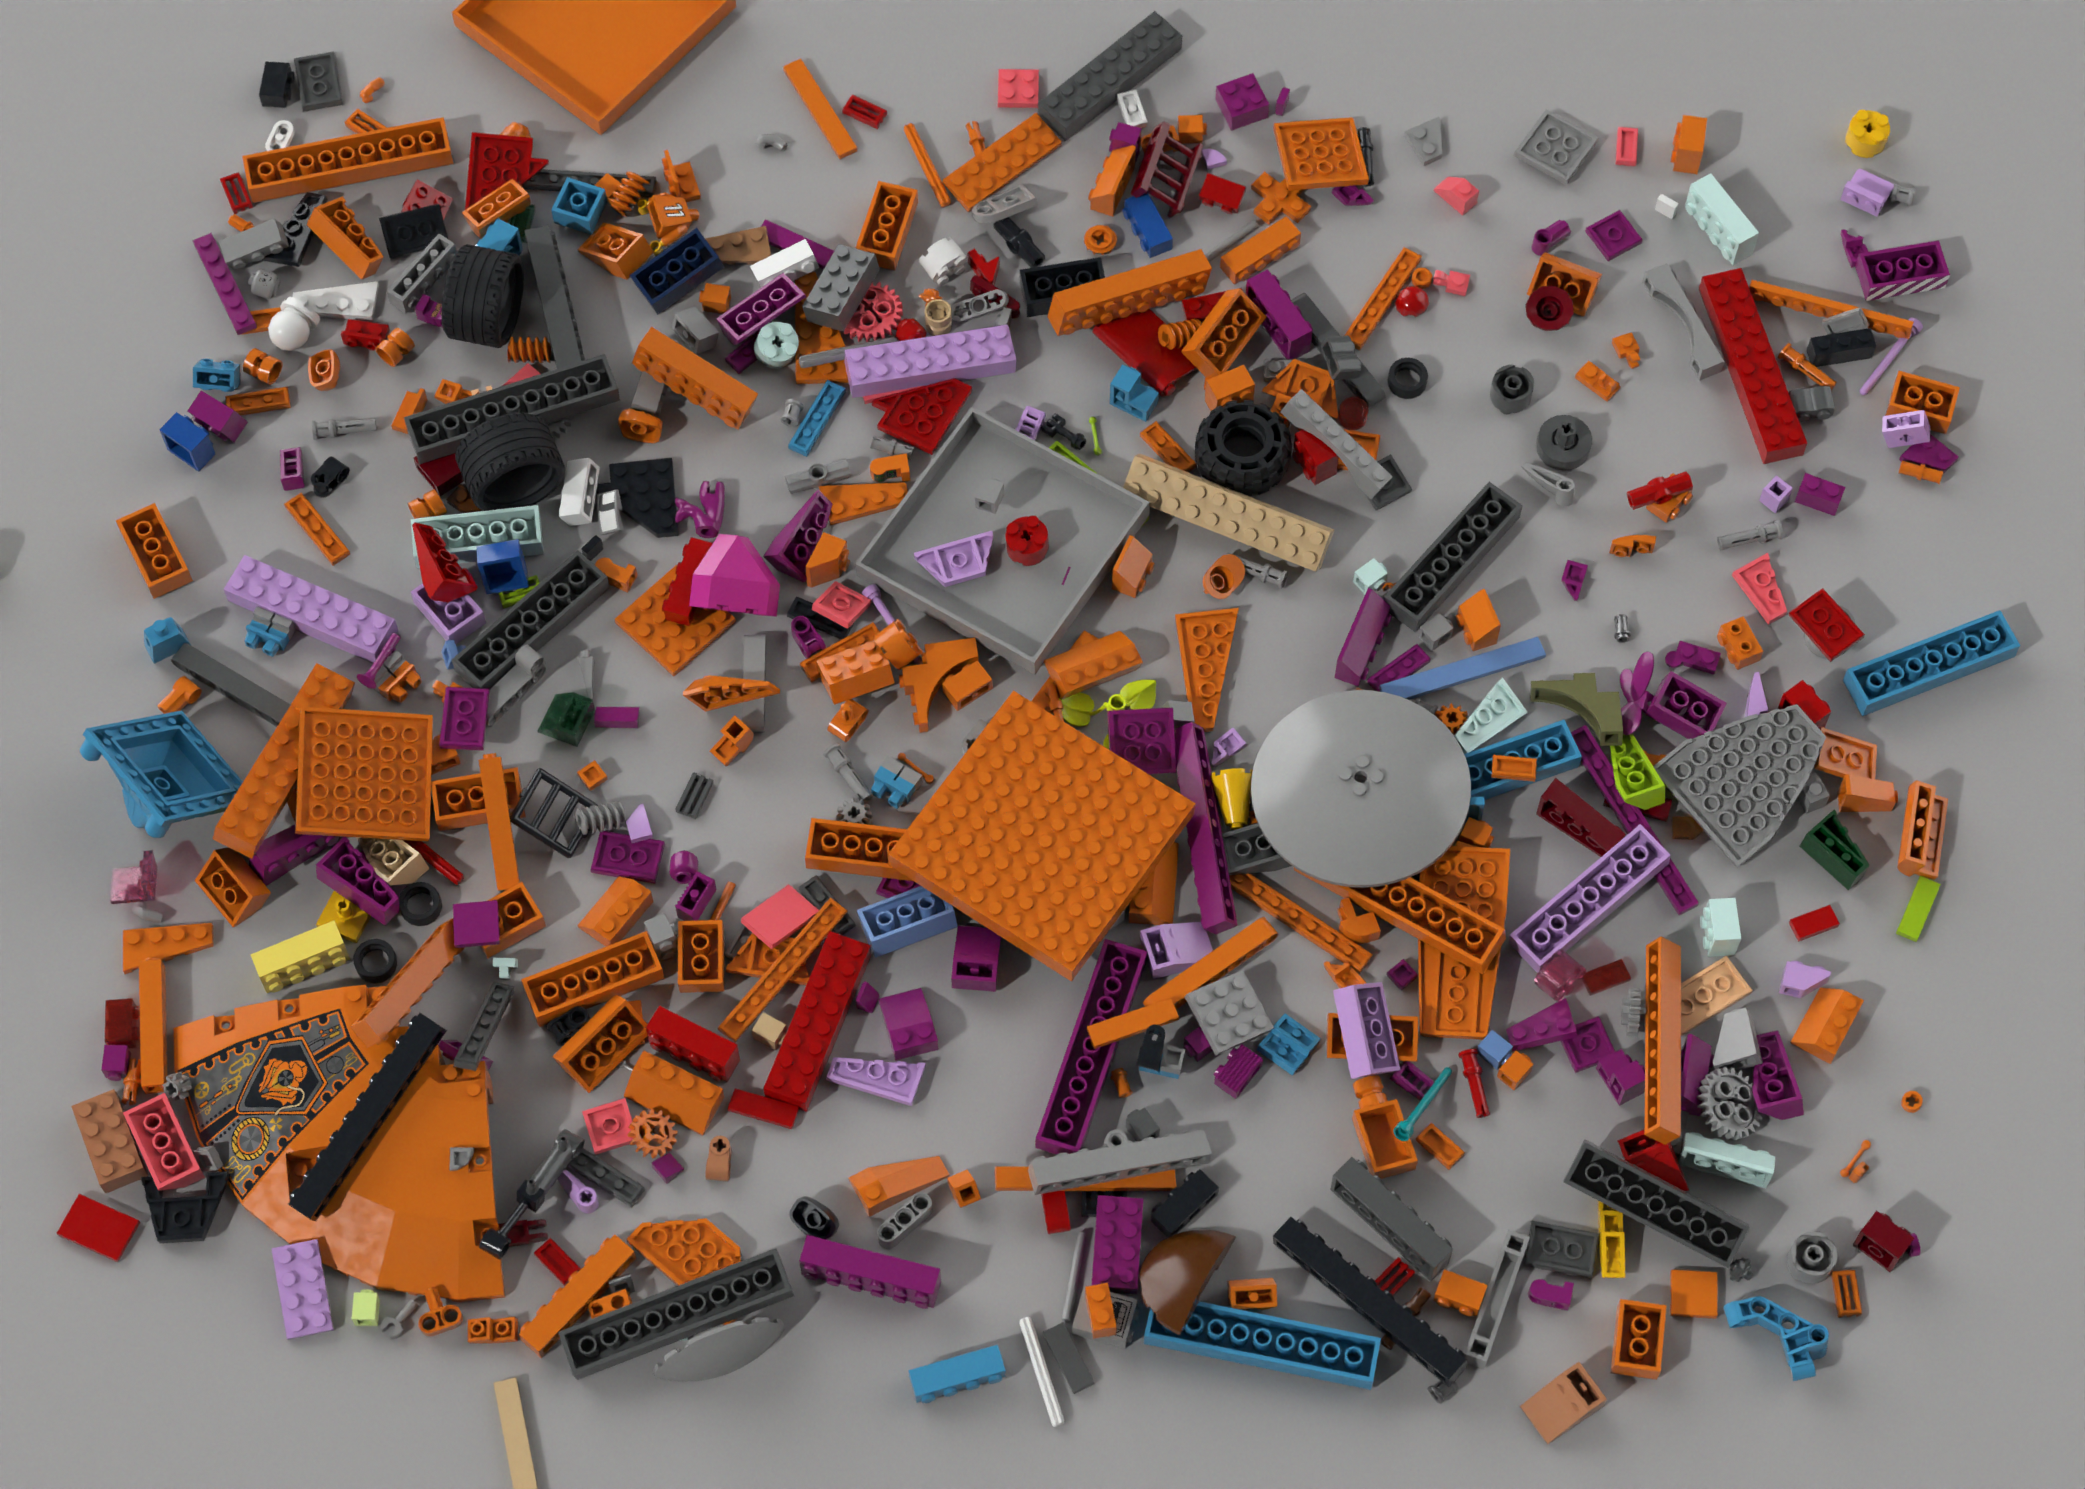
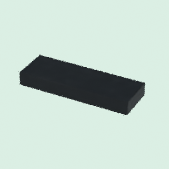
M796 596L787 612V617L794 619L797 616H804L809 619L812 626L817 630L841 640L848 636L854 623L847 629L813 611V603Z

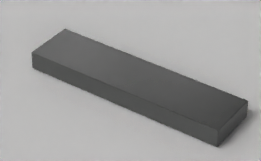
M584 1148L577 1158L572 1159L567 1166L631 1208L645 1190L642 1185Z

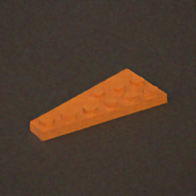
M810 272L795 280V285L806 295L804 299L795 304V332L799 340L796 351V384L826 383L827 380L833 383H849L844 360L807 368H801L799 364L800 356L845 347L839 330L807 322L802 306L818 280L816 272Z
M1239 608L1175 614L1187 702H1192L1194 723L1203 727L1204 732H1212L1214 730Z

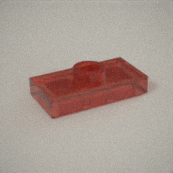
M1620 959L1582 973L1581 979L1591 996L1631 980V976L1623 960Z

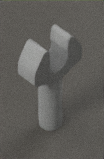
M411 1299L396 1317L386 1316L382 1320V1332H385L389 1326L394 1325L396 1327L389 1335L390 1338L393 1340L401 1337L404 1334L402 1323L416 1309L418 1304Z

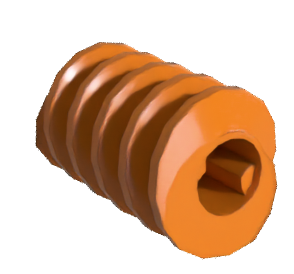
M629 171L626 172L629 179H621L624 186L617 185L619 192L614 191L612 193L615 199L608 198L607 200L611 207L624 217H628L624 212L625 210L632 211L629 204H637L634 197L641 198L638 191H646L643 183L650 185L643 177Z
M1191 319L1189 321L1184 320L1182 322L1163 324L1159 327L1158 331L1159 342L1170 350L1175 349V347H1185L1202 323L1199 319Z
M511 336L507 349L508 363H510L511 358H513L515 363H518L520 357L523 363L527 362L528 357L531 363H534L536 358H538L540 363H543L545 357L548 363L551 362V343L548 342L546 336H544L542 342L539 341L538 336L535 337L534 342H531L530 336H527L526 342H523L521 336L515 342L513 336Z

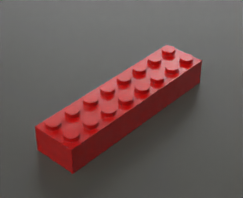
M831 931L828 932L764 1085L765 1097L799 1106V1110L807 1112L871 958V945Z

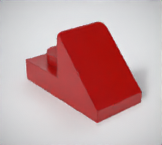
M975 248L967 252L968 264L976 275L995 286L1000 267V257L998 256L986 262L984 256L978 254Z

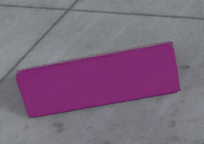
M596 707L594 716L595 728H638L639 707Z

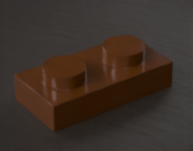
M459 485L446 499L449 505L461 513L483 511L475 506L469 491L462 485Z

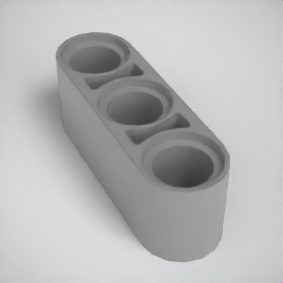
M917 1193L880 1225L877 1231L880 1246L885 1249L895 1247L931 1215L932 1201L929 1195ZM921 1202L926 1203L928 1205L925 1209L922 1210L916 1207V1205ZM903 1217L911 1220L908 1224H901L899 1222ZM886 1232L894 1234L891 1239H884L882 1237Z

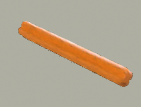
M906 124L904 132L940 206H949L951 199L914 124Z

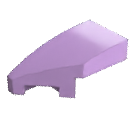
M1231 728L1214 741V753L1211 762L1214 767L1228 760L1247 746L1246 742L1234 728Z
M642 803L626 821L631 843L653 838Z

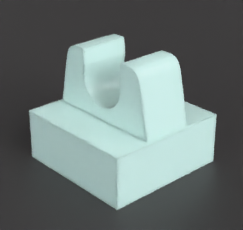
M493 958V967L499 968V978L510 979L511 968H518V959Z

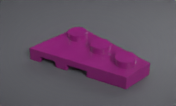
M1566 998L1506 1029L1508 1041L1513 1046L1512 1052L1577 1037V1030Z

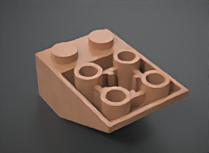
M1577 1362L1524 1402L1520 1408L1545 1442L1549 1444L1604 1407L1607 1398L1581 1363Z

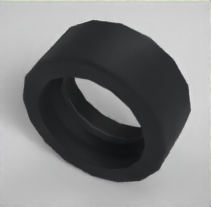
M1410 357L1401 358L1390 367L1387 380L1388 387L1399 398H1416L1426 388L1428 373L1424 364L1419 360ZM1402 370H1411L1419 375L1420 381L1415 386L1407 387L1399 384L1395 377Z
M412 883L406 886L399 896L400 912L405 921L411 925H429L440 915L442 909L440 895L436 888L429 883ZM420 893L430 895L433 899V906L428 912L420 915L409 912L407 903L412 896Z
M369 939L359 945L353 956L355 969L358 975L366 982L382 983L390 979L397 968L395 951L385 940ZM374 950L384 951L388 956V964L384 969L378 972H369L364 969L362 960L367 953Z

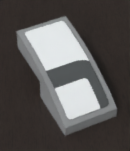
M616 489L598 494L597 509L601 535L622 531L623 527L619 512L622 510L619 490Z

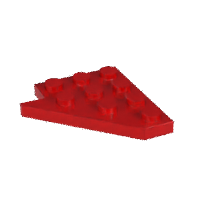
M472 132L465 210L511 179L520 186H523L549 164V159L532 158L533 138Z
M952 378L873 399L872 406L885 412L877 425V429L933 455L971 394L972 386Z

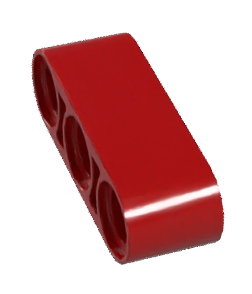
M1065 1191L1041 1194L1048 1234L1071 1231Z

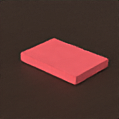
M788 884L743 916L741 923L769 948L773 949L808 924L819 910Z

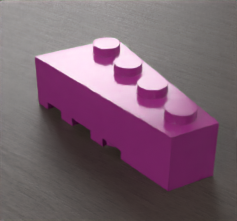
M296 824L264 839L253 859H249V866L265 886H268L326 847L335 844L340 836L295 834Z
M343 837L316 864L318 880L386 926L400 911L399 897L375 873V869L362 858L361 853L350 844L347 837Z

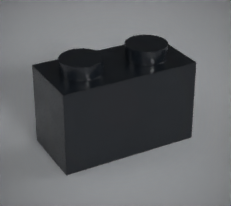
M265 61L259 91L262 106L286 108L287 101L291 100L290 85L294 83L295 79L294 71H291L289 63Z

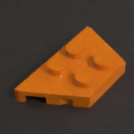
M1293 359L1286 368L1278 373L1262 389L1263 393L1274 397L1277 396V393L1293 397L1302 389L1330 417L1338 418L1335 383L1327 370Z
M752 933L731 963L727 965L726 973L761 978L795 938L788 937L771 949ZM806 963L799 968L787 983L807 985L810 977L806 969Z

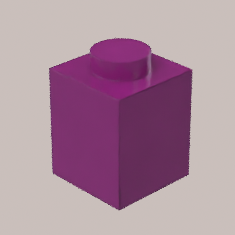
M1200 1026L1184 1037L1183 1048L1190 1058L1194 1057L1197 1062L1213 1051Z
M104 1045L101 1071L109 1080L120 1081L121 1078L127 1076L129 1059H131V1052L127 1045Z

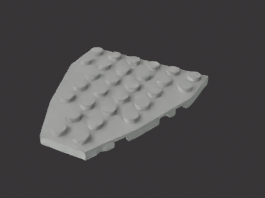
M1796 704L1785 709H1775L1764 714L1750 715L1726 724L1722 728L1708 731L1704 735L1685 740L1653 767L1665 784V787L1738 868L1772 840L1806 785L1826 736Z

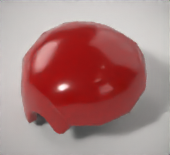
M1406 287L1397 296L1395 301L1396 309L1404 317L1407 315L1418 317L1428 308V295L1422 288Z

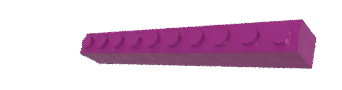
M1190 722L1174 729L1177 783L1181 795L1196 803L1194 815L1186 825L1188 833L1187 842L1191 851V864L1195 875L1194 883L1198 892L1197 902L1202 916L1201 924L1204 930L1213 934H1219L1238 926L1215 791L1211 780V768L1204 728Z

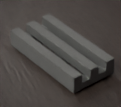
M693 772L675 808L676 812L696 819L714 783L713 779H706L705 776H698L697 773ZM698 781L685 809H682L695 782ZM702 784H706L693 812H690Z

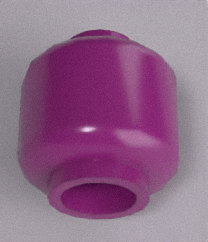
M686 850L673 854L670 859L669 869L671 878L680 884L690 883L695 872H698L699 861L697 856Z

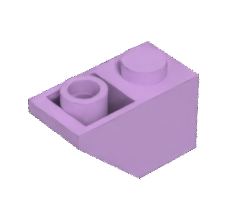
M1787 961L1783 969L1779 993L1802 998L1827 984L1831 971H1827L1820 966H1806L1799 961Z

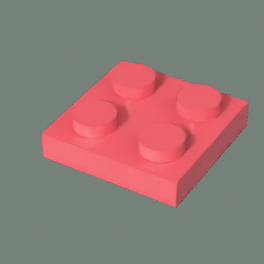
M999 69L998 107L1038 108L1039 70Z
M835 581L813 603L812 610L848 629L870 607L871 599Z
M626 1098L582 1111L595 1155L629 1145L633 1138L627 1135L631 1131L628 1127L633 1121Z

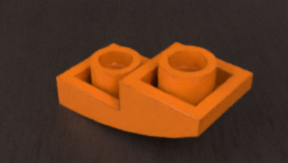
M1630 535L1613 539L1609 553L1615 554L1618 557H1630L1632 550H1636L1639 553H1653L1656 536Z
M516 1317L468 1319L469 1343H506L518 1341V1319Z

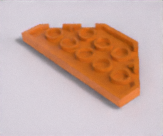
M707 1218L697 1219L696 1221L675 1220L665 1221V1223H641L626 1239L634 1249L677 1286L741 1262L740 1247ZM736 1319L726 1322L722 1325L733 1323L736 1321Z

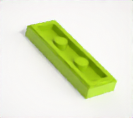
M1923 876L1919 877L1896 934L1917 942L1941 884Z

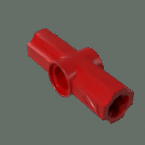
M1686 471L1668 478L1656 477L1645 486L1627 491V498L1633 510L1652 503L1660 505L1668 502L1675 495L1693 490V484L1689 473Z

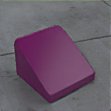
M866 981L862 983L857 995L856 1007L862 1011L872 1013L879 999V993Z
M670 1152L651 1163L652 1168L666 1184L684 1170Z

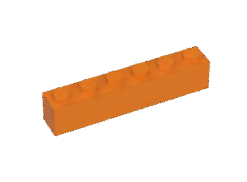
M615 1234L611 1238H606L600 1245V1250L595 1255L592 1254L584 1262L585 1266L579 1272L575 1271L569 1277L568 1283L564 1288L560 1287L552 1296L553 1299L547 1305L544 1304L536 1312L537 1316L531 1322L527 1321L521 1327L519 1334L521 1341L542 1358L560 1339L558 1332L572 1327L588 1310V1304L597 1300L610 1287L608 1281L620 1276L637 1259L635 1251Z

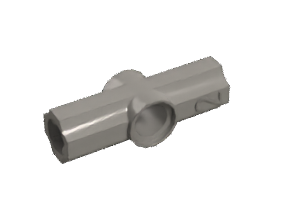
M846 459L825 465L815 463L808 470L785 476V480L790 494H794L811 488L819 490V486H827L829 483L850 478L851 473ZM821 475L822 477L815 478L814 476Z

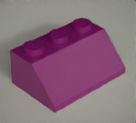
M1688 1033L1681 1051V1111L1689 1112L1690 1115L1700 1116L1703 1109L1697 1106L1702 1101L1698 1100L1696 1096L1702 1094L1698 1091V1088L1703 1086L1700 1081L1706 1078L1705 1075L1708 1074L1709 1068L1713 1067L1714 1055L1711 1054V1045Z

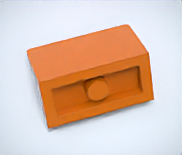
M420 388L418 394L410 391L406 392L391 425L393 430L408 434L404 417L424 410L428 401L425 389Z

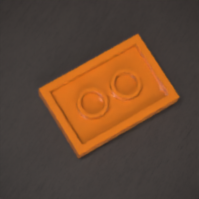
M1824 727L1819 728L1826 736V739L1815 762L1814 769L1844 778L1845 775H1855L1875 779L1877 745Z

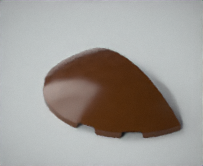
M1190 1230L1177 1233L1161 1241L1148 1253L1140 1270L1141 1297L1146 1308L1150 1307L1156 1314V1319L1159 1323L1178 1335L1182 1333L1199 1303L1203 1290L1214 1271L1220 1267L1236 1236L1214 1230Z

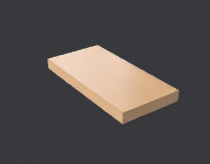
M1727 956L1681 983V1036L1752 993L1753 990Z

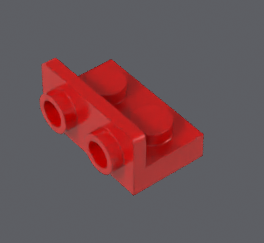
M348 319L345 331L341 332L343 344L349 347L358 346L375 350L383 340H387L390 329L389 325Z

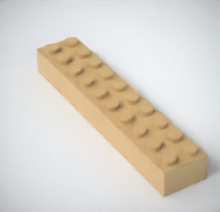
M1143 454L1134 456L1123 486L1124 489L1147 500L1152 508L1315 572L1320 570L1335 531L1332 528Z

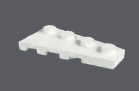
M375 281L293 292L292 298L303 301L305 303L303 307L310 312L314 309L319 317L373 321L379 283Z

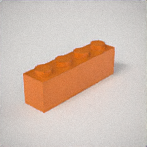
M1285 216L1221 256L1220 268L1234 285L1240 281L1243 282L1254 272L1263 270L1273 260H1279L1289 250H1295L1300 244L1301 232Z

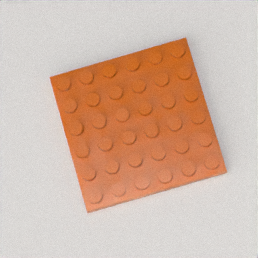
M301 706L295 834L429 841L433 715Z

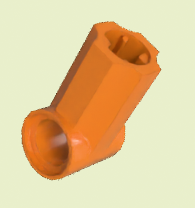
M182 676L173 685V690L157 707L163 714L181 711L188 703L192 704L197 701L202 693V689L186 676Z

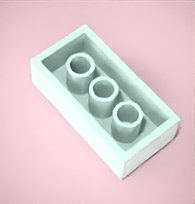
M1710 173L1692 183L1685 204L1686 210L1697 220L1699 227L1709 235L1711 242L1721 250L1723 257L1729 260L1732 265H1735L1753 255L1759 232L1714 176Z

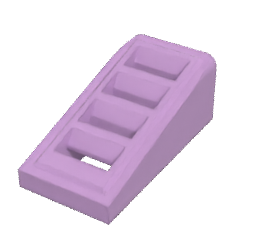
M1026 406L1016 431L1029 433L1031 436L1023 435L1036 440L1045 422V413ZM1027 423L1029 425L1034 426V428L1026 426L1025 424Z

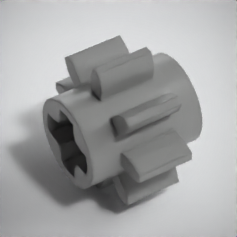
M182 1072L166 1076L168 1082L163 1084V1087L168 1097L173 1098V1101H177L189 1096L187 1091L192 1089L189 1077L182 1075Z

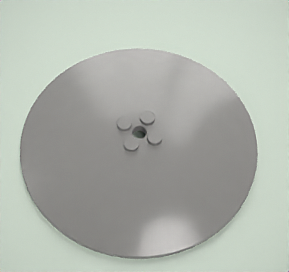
M1352 690L1332 693L1311 700L1293 710L1272 729L1264 740L1254 763L1251 778V797L1255 817L1262 833L1273 849L1285 861L1299 871L1320 881L1339 886L1366 888L1393 884L1408 879L1431 866L1445 854L1458 837L1465 823L1471 799V780L1467 760L1461 746L1446 725L1435 715L1413 701L1397 695L1372 690ZM1364 775L1367 780L1359 783L1355 780V777Z

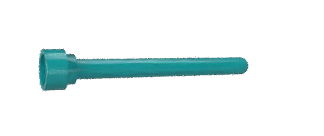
M1450 1067L1444 1068L1407 1120L1400 1121L1393 1130L1396 1138L1401 1141H1408L1414 1133L1413 1125L1452 1074Z

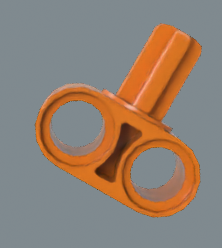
M849 699L844 704H841L840 710L831 720L827 730L844 742H848L866 719L869 710L853 699Z
M436 1287L424 1291L430 1309L418 1321L419 1328L424 1335L429 1337L455 1329L462 1324L463 1315L460 1309L455 1305L443 1306ZM451 1311L458 1313V1317L454 1322L446 1321V1315ZM428 1319L436 1321V1325L432 1330L424 1329V1323Z

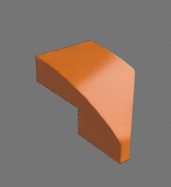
M1328 961L1323 963L1326 971L1339 988L1366 984L1353 968H1350L1349 963H1343V965L1331 964Z

